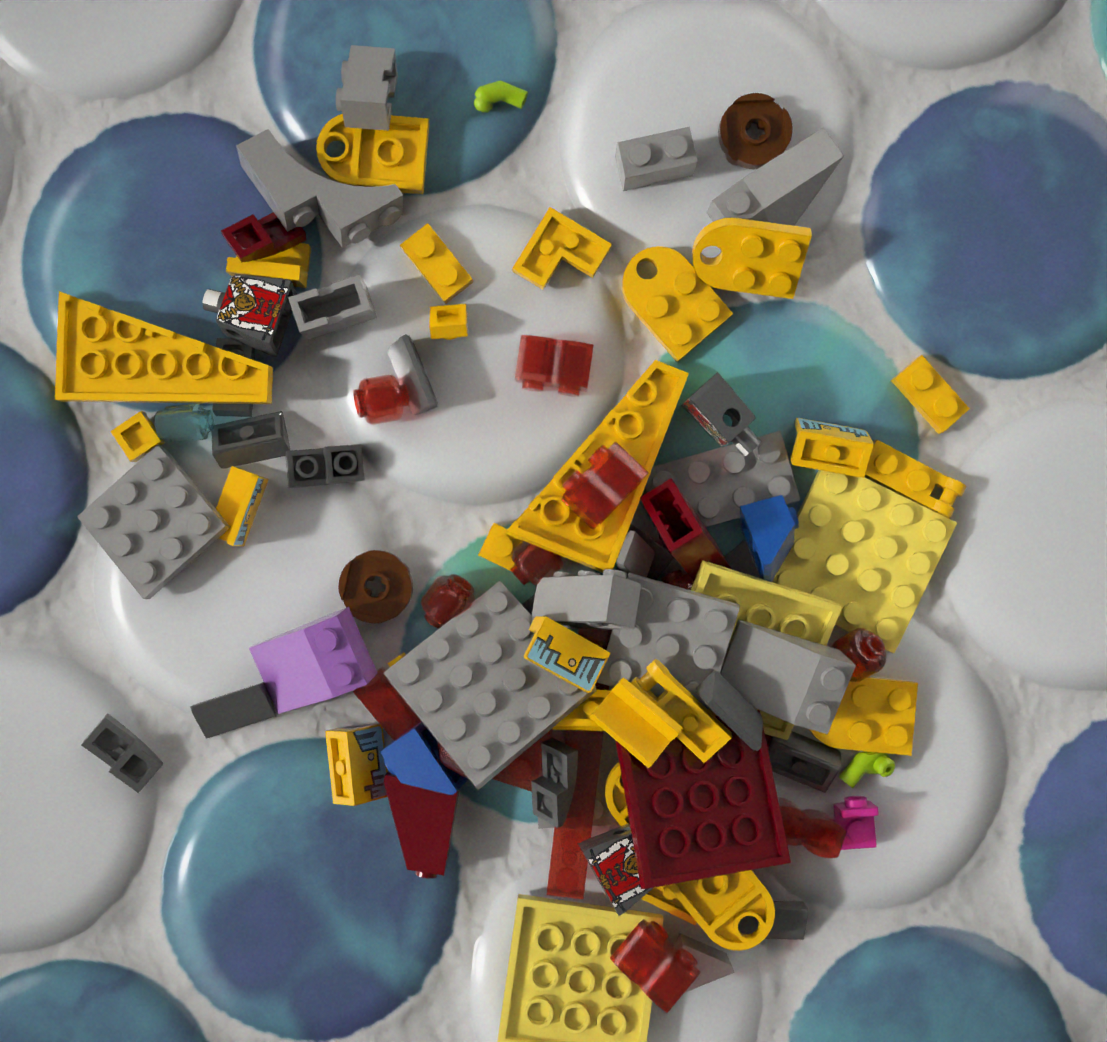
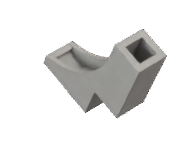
M269 129L236 145L241 167L287 232L295 227L306 226L314 217L319 215L343 248L350 243L363 241L370 232L383 225L390 226L403 215V194L396 184L375 187L353 186L322 177L293 159L282 148Z

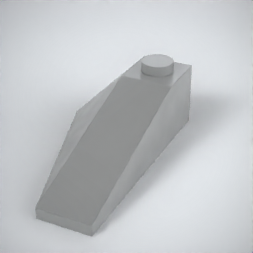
M821 128L713 199L707 214L713 222L723 218H741L795 226L844 155L826 130Z

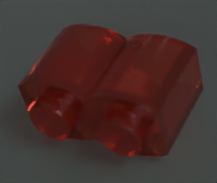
M521 335L515 380L522 383V389L543 392L544 386L558 388V394L579 397L580 391H588L594 345L577 341Z
M617 442L613 443L609 448L604 445L600 446L588 459L592 466L583 474L577 470L562 486L566 492L561 500L593 531L638 487L649 473Z
M778 797L787 845H803L809 852L819 857L838 858L847 832L828 814L815 809L802 810L794 802Z
M643 919L610 959L630 980L639 985L642 991L658 1007L668 1013L701 972L696 967L698 962L691 953L684 948H679L678 950L667 940L669 935L661 925L655 921L649 923Z

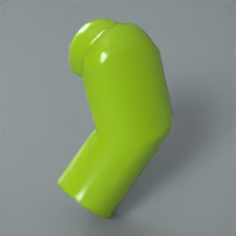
M496 81L479 86L474 93L476 98L473 104L477 110L488 113L493 108V103L503 101L522 109L527 100L528 91L504 81Z
M862 751L855 755L838 777L851 788H854L865 774H880L882 777L890 776L894 772L895 763L886 753Z

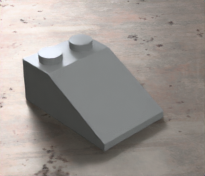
M738 619L720 674L754 708L791 724L828 734L856 665L839 649Z

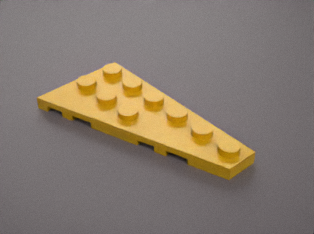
M59 291L55 400L61 402L272 404L273 367Z
M655 360L614 409L608 413L594 432L588 436L553 476V479L540 494L533 499L520 517L506 530V534L602 573L605 569L613 570L689 373Z

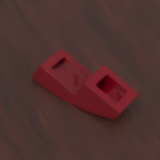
M274 212L259 220L252 214L221 230L222 236L241 263L275 255L307 240L306 232L302 227H295L287 232Z

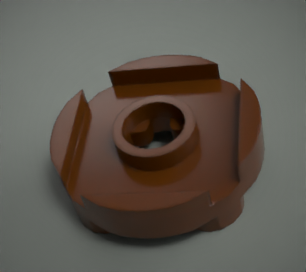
M762 93L746 94L736 99L725 111L719 124L718 139L721 149L730 164L739 165L746 169H758L786 150L793 132L791 117L788 111L775 103V99ZM752 123L757 124L759 130H764L765 134L760 135L758 140L752 139L746 133Z
M372 550L356 556L345 565L339 578L338 589L341 600L346 607H349L353 617L366 623L377 624L399 616L408 606L413 594V580L409 567L399 557L390 552ZM379 576L382 578L381 583L386 585L385 592H379L378 597L371 596L372 590L366 588L368 581H374L375 577Z

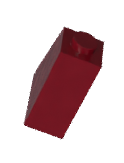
M672 478L640 497L670 553L693 580L696 578L702 560L732 569L719 546Z
M388 771L385 774L384 785L407 870L416 871L415 875L427 879L437 878V875L444 876L448 863L459 790L453 795H448L403 784L396 775Z

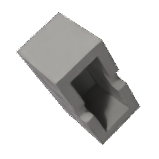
M351 45L348 61L343 60L341 77L343 88H337L336 109L337 111H342L345 127L389 131L392 103H387L388 97H395L398 79L395 49Z
M690 126L617 142L615 159L623 191L649 186L651 183L664 180V182L693 176L698 163Z
M359 274L333 282L331 286L325 288H315L288 297L299 332L308 340L377 318L366 283Z

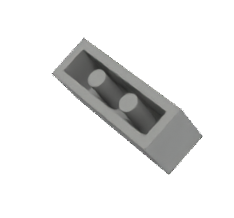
M605 569L603 575L584 570L578 571L577 576L566 572H554L553 577H542L537 580L532 621L536 616H547L568 629L634 630L641 583L626 579L627 573L612 569Z

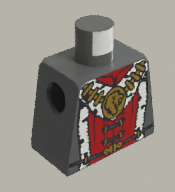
M235 274L230 278L226 292L213 289L206 290L203 297V309L218 313L216 322L226 336L270 356L277 357L293 312L288 297L297 295L292 281L288 279Z
M718 372L681 405L721 447L732 442L744 456H747L762 442L748 427L756 419L755 415ZM724 414L728 415L731 418V427H728L724 423Z
M630 823L578 843L618 916L624 914L653 889H641Z

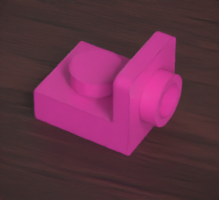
M848 796L844 798V802L833 803L837 847L840 850L877 847L874 816L879 815L878 807L864 796Z

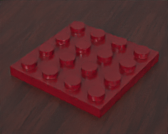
M715 716L731 731L732 738L705 763L676 737L649 768L616 741L641 889L791 863L764 728H762L761 748L758 751H753L720 717Z

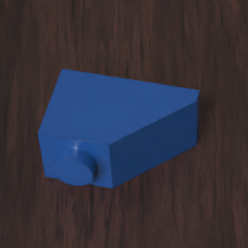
M783 495L740 506V529L760 578L770 582L774 579L794 544V530L799 528L797 514L793 507H787Z
M423 722L411 728L380 751L388 771L396 775L403 784L453 795L468 780L463 771Z

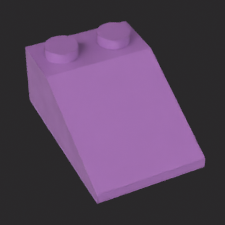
M349 607L249 647L278 714L332 699L365 686L378 673Z

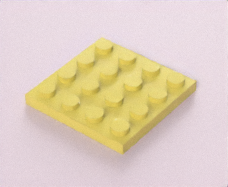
M818 470L797 514L799 528L794 530V544L772 582L837 602L842 606L835 626L888 652L895 653L957 522L865 477L861 478Z
M704 560L700 564L691 591L739 604L740 609L733 632L739 619L827 646L842 606L837 602ZM709 708V711H710L714 716H717V715ZM760 710L763 718L764 733L788 740L794 724Z
M518 894L497 1042H647L664 920L663 915L627 910L624 914L618 916L613 907Z

